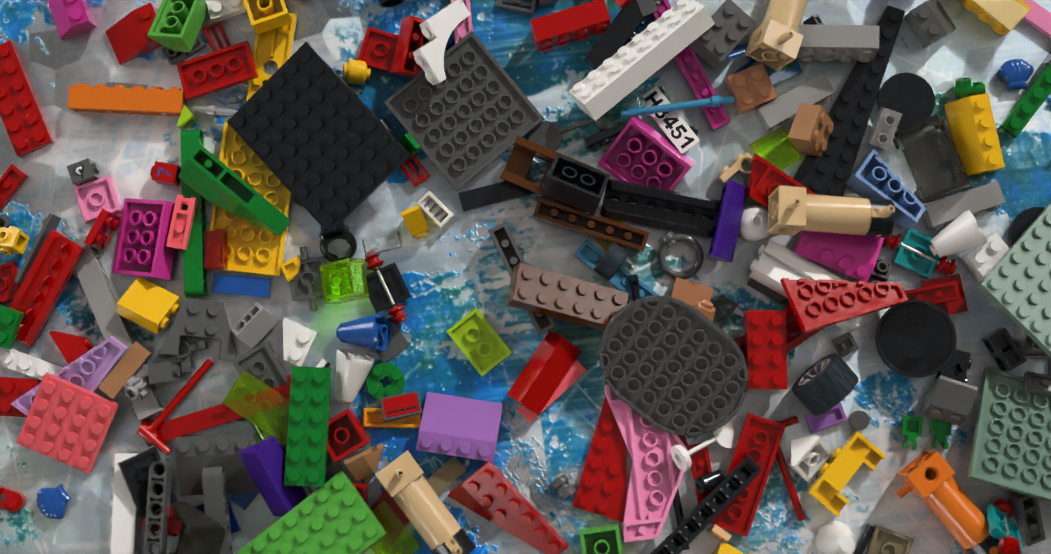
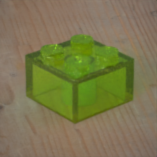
M346 258L319 266L324 304H342L369 297L364 259Z

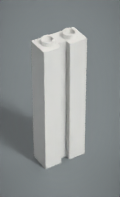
M771 239L765 245L762 243L757 251V254H759L758 259H754L749 267L752 270L749 275L750 278L786 298V293L780 282L782 278H789V280H799V278L813 281H818L819 279L844 280ZM863 316L835 325L852 333L859 326Z

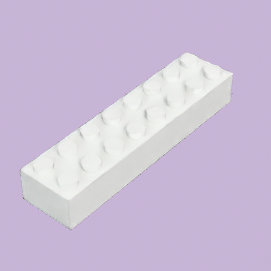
M678 0L676 5L665 11L655 22L650 23L640 34L635 35L628 44L619 48L617 53L606 59L596 70L591 71L585 79L576 83L569 93L578 107L596 121L715 23L704 5L695 0Z

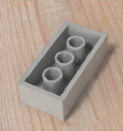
M801 24L798 32L803 35L797 59L806 62L820 59L822 62L832 60L850 62L851 60H859V62L866 63L874 60L879 49V26Z

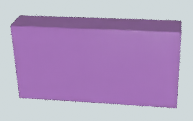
M841 402L818 416H814L811 413L804 415L810 434L848 421Z

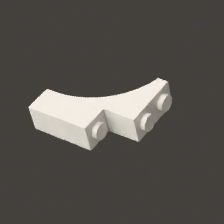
M462 0L450 3L419 24L422 34L428 38L429 42L414 51L413 55L415 62L421 66L425 72L426 79L432 85L441 83L446 79L444 51L447 41L455 27L471 15Z

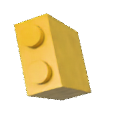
M140 276L117 302V314L157 335L168 326L169 319L172 315L175 316L180 309L179 296Z

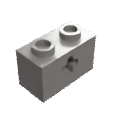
M880 107L867 143L889 150L902 113Z

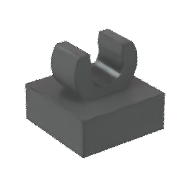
M850 332L832 340L841 358L859 349Z

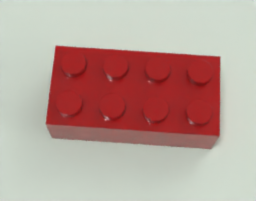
M595 0L530 20V31L537 52H548L555 46L565 47L575 40L581 42L587 40L588 36L603 35L609 27L611 19L605 0Z
M747 310L743 312L744 358L748 368L749 379L747 390L788 389L786 310Z

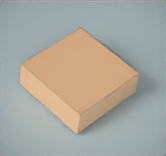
M711 525L708 529V533L720 541L727 542L732 536L717 525Z

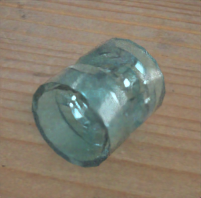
M643 83L621 101L622 110L646 107L645 98L642 97L644 93Z

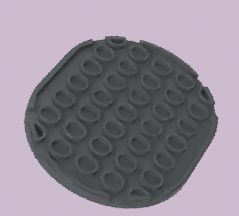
M668 296L643 297L630 302L616 312L603 331L599 345V363L607 385L620 400L657 428L674 435L699 436L724 426L735 416L743 404L749 379L747 364L741 349L731 336L690 304Z

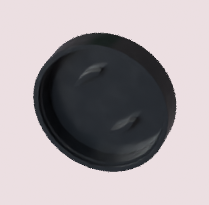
M908 300L889 308L884 313L876 328L875 343L880 358L891 370L906 377L923 378L936 374L950 362L956 349L957 336L951 318L939 306L924 300Z

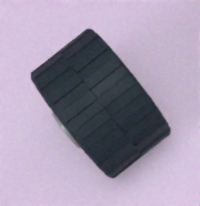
M832 353L808 368L794 383L792 392L812 415L818 416L829 411L845 399L856 387L859 378L837 353Z

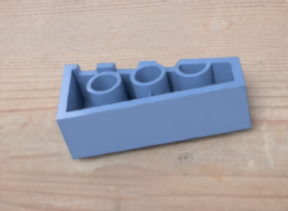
M873 148L863 157L845 184L863 198L891 199L895 206V222L907 230L918 222L926 208L910 189L907 190L902 185V180L898 176L895 177L889 170L890 166L885 161L882 162L877 156L878 152Z

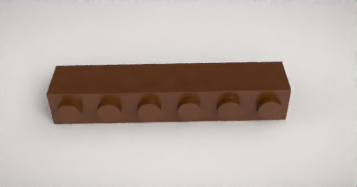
M542 198L538 199L533 214L534 220L610 244L614 242L620 247L643 253L650 233Z

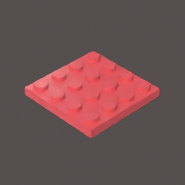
M45 373L16 443L90 474L120 403L50 373Z

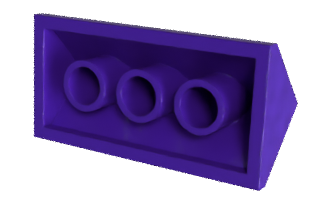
M728 180L722 188L721 204L707 260L733 261L748 188L732 180Z
M271 436L238 452L273 516L283 517L308 497L302 486L284 485L286 456L275 436Z

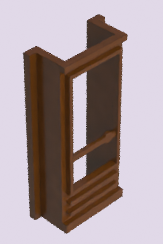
M517 136L513 150L500 178L563 205L580 210L540 193L548 170H550L551 164L558 152ZM534 157L548 162L539 185L525 180Z

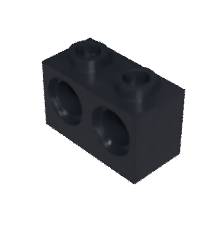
M1005 327L998 328L981 338L1001 371H1011L1027 361Z

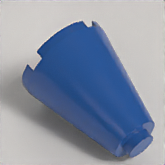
M377 313L341 323L336 330V335L343 343L377 351H387L390 347L387 346V343L392 341V323L390 319H386L387 313Z

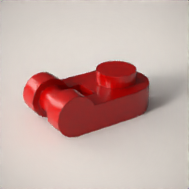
M0 486V495H6L4 501L0 500V508L12 512L24 508L26 498L22 493Z

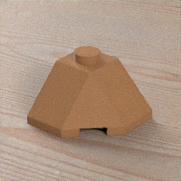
M381 443L344 461L356 482L362 480L364 483L373 478L372 474L377 472L384 453L385 443Z

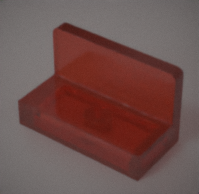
M225 229L204 232V269L206 270L228 269V231Z

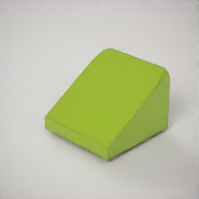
M184 106L177 126L181 130H187L198 119L188 107Z

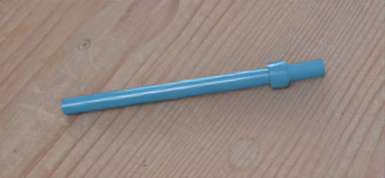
M716 95L710 96L708 99L620 110L621 118L706 106H711L712 108L720 107L721 104L735 103L734 95L723 97Z

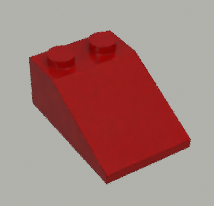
M151 2L133 10L105 31L120 65L163 46L148 37V32L158 12V9Z

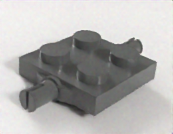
M307 246L299 247L301 259H299V273L294 280L289 282L292 301L308 300L310 312L317 311L316 299L321 296L331 295L326 261L324 256L317 258L309 257Z

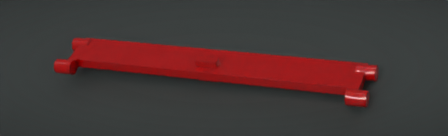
M291 375L286 376L288 384L165 421L156 430L158 432V439L166 442L175 439V437L189 435L289 404ZM151 418L142 420L141 426L143 424L151 425L153 420ZM146 441V444H147L148 447L153 446V444L150 445V444Z

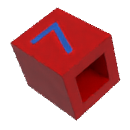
M155 161V165L152 166L150 171L151 180L156 183L179 187L180 178L178 176L181 172V167Z

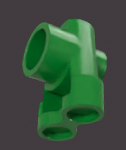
M969 77L955 79V85H953V94L958 96L959 99L969 97L970 94H985V84L982 81L971 83V78Z

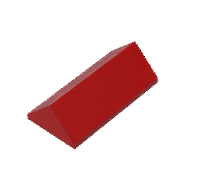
M549 331L507 395L539 416L581 351L564 337Z

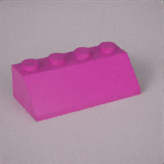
M47 0L61 40L96 28L88 0Z

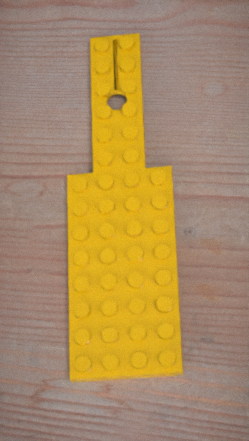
M289 13L292 21L291 24L258 35L255 34L253 58L259 78L249 81L246 102L272 76L264 72V66L273 61L277 63L279 69L292 56L297 22L296 14ZM225 118L219 160L289 218L292 193L227 123L230 118ZM213 204L204 268L281 277L282 269L280 264L284 261L288 227L278 236Z

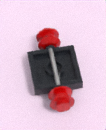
M371 251L364 255L365 259L362 261L368 262L369 265L366 269L373 270L374 272L360 278L375 312L379 313L391 307L388 315H392L394 318L391 323L396 322V324H400L407 320L406 317L409 314H404L403 309L405 306L398 305V303L411 298L410 292L396 263L394 262L381 268L384 260L378 259L380 252Z

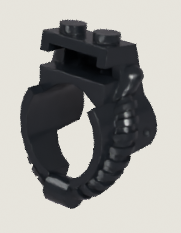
M337 221L334 224L321 227L319 236L321 238L320 250L322 255L331 263H339L340 266L348 264L347 261L353 258L357 248L356 239L349 232V227L344 225L343 221ZM335 239H344L350 244V247L345 252V257L338 258L337 255L328 251V244Z

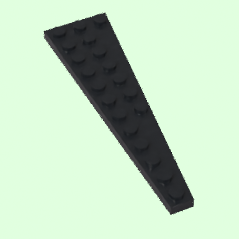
M889 5L886 6L876 24L879 26V49L874 60L866 63L857 60L828 113L834 128L832 133L829 134L826 150L823 151L821 157L805 155L793 179L816 195L841 197L844 195L847 187L845 183L851 175L905 14L903 10Z

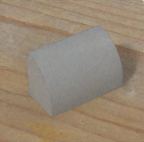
M256 301L231 330L237 338L253 349L275 326L278 320L263 305Z

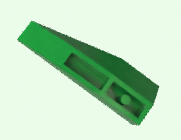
M201 144L187 158L178 177L208 202L278 236L292 222Z

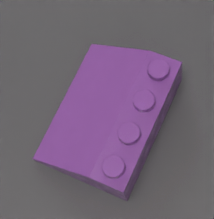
M427 392L416 450L494 462L503 404Z

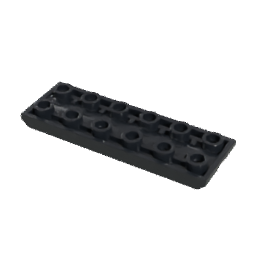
M609 179L600 215L606 218L710 238L713 237L721 201Z

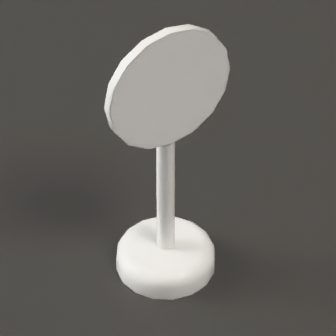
M734 416L724 426L715 431L713 430L714 437L689 451L682 445H674L670 450L673 461L679 469L686 471L692 465L690 455L715 441L724 448H735L744 425L739 417Z

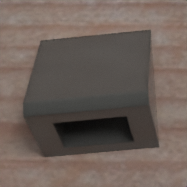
M819 14L813 15L803 22L806 25H824Z

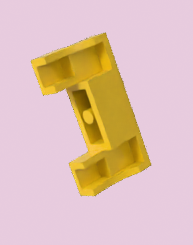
M854 431L843 446H840V448L836 447L830 455L832 458L828 463L824 462L820 466L818 478L807 491L837 517L841 515L839 512L843 507L850 503L839 492L859 467L864 464L870 470L875 471L877 469L876 465L880 460L886 458L883 452L858 431Z

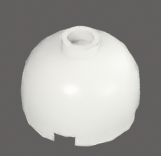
M755 204L745 206L738 236L750 243L761 242L769 236L768 209Z

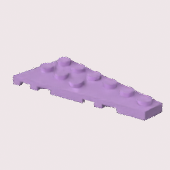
M110 336L55 373L54 376L95 392L128 347L115 337ZM40 384L13 401L11 405L25 415H28Z

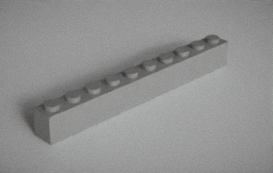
M85 235L73 241L86 249L73 274L77 279L79 278L81 283L80 290L88 299L87 306L96 318L94 322L97 329L102 332V342L113 336L128 347L115 365H117L136 340L127 319L117 314L118 297L97 249L83 243L87 237ZM144 363L134 377L136 379L143 377L149 383L147 365ZM149 384L148 389L150 391L142 401L139 398L131 400L126 396L133 405V415L139 421L158 415L165 409L156 386L153 384Z

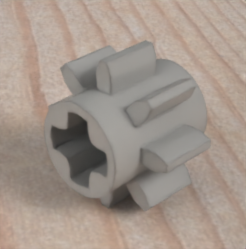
M132 376L124 385L126 388L125 394L131 400L139 398L142 401L150 391L148 389L149 383L143 377L136 379Z

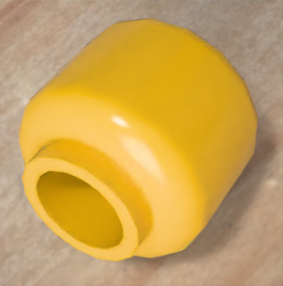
M351 59L348 60L347 64L344 63L342 78L348 84L364 85L365 81L370 79L371 69L367 68L365 61Z

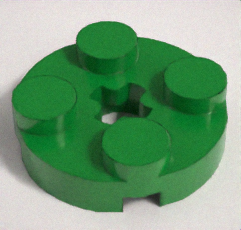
M380 363L370 370L366 378V386L368 392L375 399L380 400L383 397L401 394L405 387V377L398 366L391 363ZM385 376L391 381V384L387 385L386 388L383 387V383H380L381 379H384Z

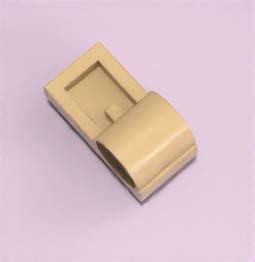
M748 152L744 156L740 153L733 160L734 164L730 168L725 166L718 173L720 177L717 181L721 185L736 173L741 177L750 175L752 156ZM741 163L749 164L750 171H744L741 168Z

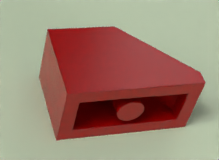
M58 331L49 332L68 365L94 347L88 338Z

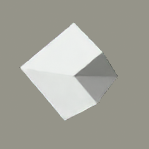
M818 435L791 440V458L786 464L807 483H810L819 473L820 466L832 458L830 456L832 451Z

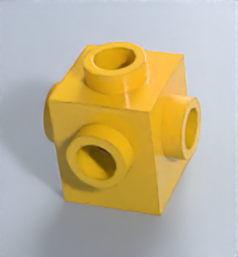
M0 227V252L5 255H11L12 253L24 255L30 237L16 227Z

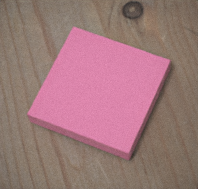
M110 175L73 187L84 223L86 224L96 221L102 209L113 214L123 211Z

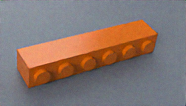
M76 83V86L69 85L67 108L73 112L180 117L183 107H187V100L185 99L184 91L177 87L163 90L162 87L153 86L151 89H144L143 86L126 88L123 85L107 87L104 84H95L94 87L84 83Z

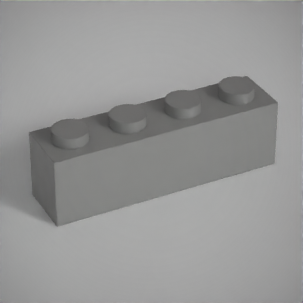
M824 72L758 108L755 114L766 132L771 129L774 132L783 127L782 123L794 121L800 103L817 105L821 102L823 105L832 100L831 96L836 91Z
M998 181L926 204L924 205L926 210L922 216L927 229L934 227L935 230L946 227L945 223L953 222L964 211L970 210L973 216L977 217L982 215L981 211L988 209L989 212L1000 209L999 205L1005 203V199Z

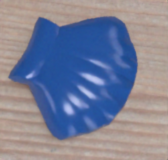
M1013 59L1006 61L999 68L997 74L1008 84V90L1027 89L1026 82L1033 74L1034 68L1022 59Z
M61 484L56 488H41L37 493V507L48 518L62 519L65 516L67 502L72 497L64 490Z

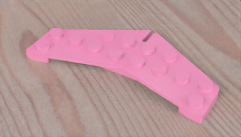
M604 385L606 398L632 459L622 526L623 542L657 538L661 533L684 473L673 461L670 451L671 447L678 444L682 445L687 451L688 449L677 434L667 433L651 424L620 400L608 385Z

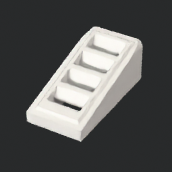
M430 191L416 203L444 232L457 220V217ZM431 199H433V201L425 208L424 206H425ZM438 204L434 211L430 213V211ZM442 210H444V212L436 219L435 217H436Z

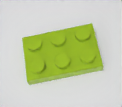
M477 308L446 331L482 377L512 354L511 350Z

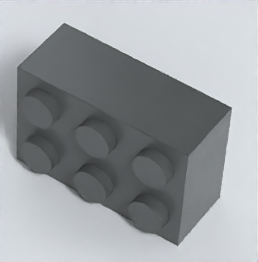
M726 0L711 16L715 24L688 45L714 69L719 66L756 24L732 0Z

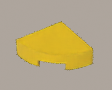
M297 256L280 264L287 282L294 280L299 273L300 260Z

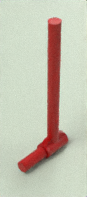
M207 359L151 425L143 424L136 433L150 445L153 444L168 456L172 449L158 439V432L156 430L214 363Z
M797 416L775 421L786 425V427L799 423ZM779 445L776 459L797 519L802 521L806 518Z

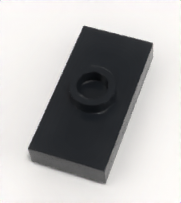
M620 125L606 129L585 138L584 145L586 149L598 144L604 146L611 142L610 139L617 137L622 129Z

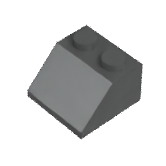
M928 0L909 11L904 17L924 49L956 30V27L938 0Z
M940 375L924 396L923 414L961 426L969 416L978 387Z

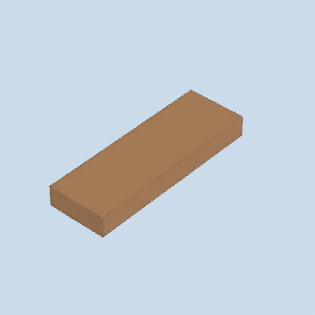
M135 341L98 388L115 400L125 388L126 381L135 376L152 353Z

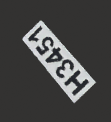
M657 86L638 99L644 107L671 104ZM677 111L650 114L681 154L700 141Z

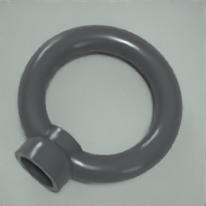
M672 231L659 239L662 244L658 251V262L666 275L673 279L676 277L688 279L700 270L704 255L702 247L696 239L686 234L674 235ZM676 242L690 244L696 253L694 265L685 272L672 270L666 262V251Z

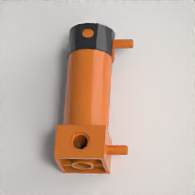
M925 450L897 473V476L905 484L896 492L897 496L903 498L911 492L914 496L921 497L961 545V550L965 554H1000V540L998 538L995 539L990 534L987 518L952 477L955 474L954 470L938 451Z

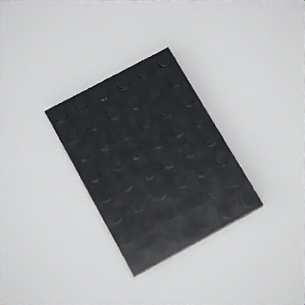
M305 42L227 121L322 227L334 224L337 221L344 222L412 156L309 42Z

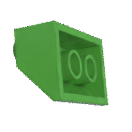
M163 0L148 32V37L172 51L191 53L208 12L205 0Z

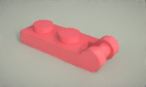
M177 195L166 244L167 247L187 250L198 198H185L184 195ZM183 205L188 206L187 211L182 210Z

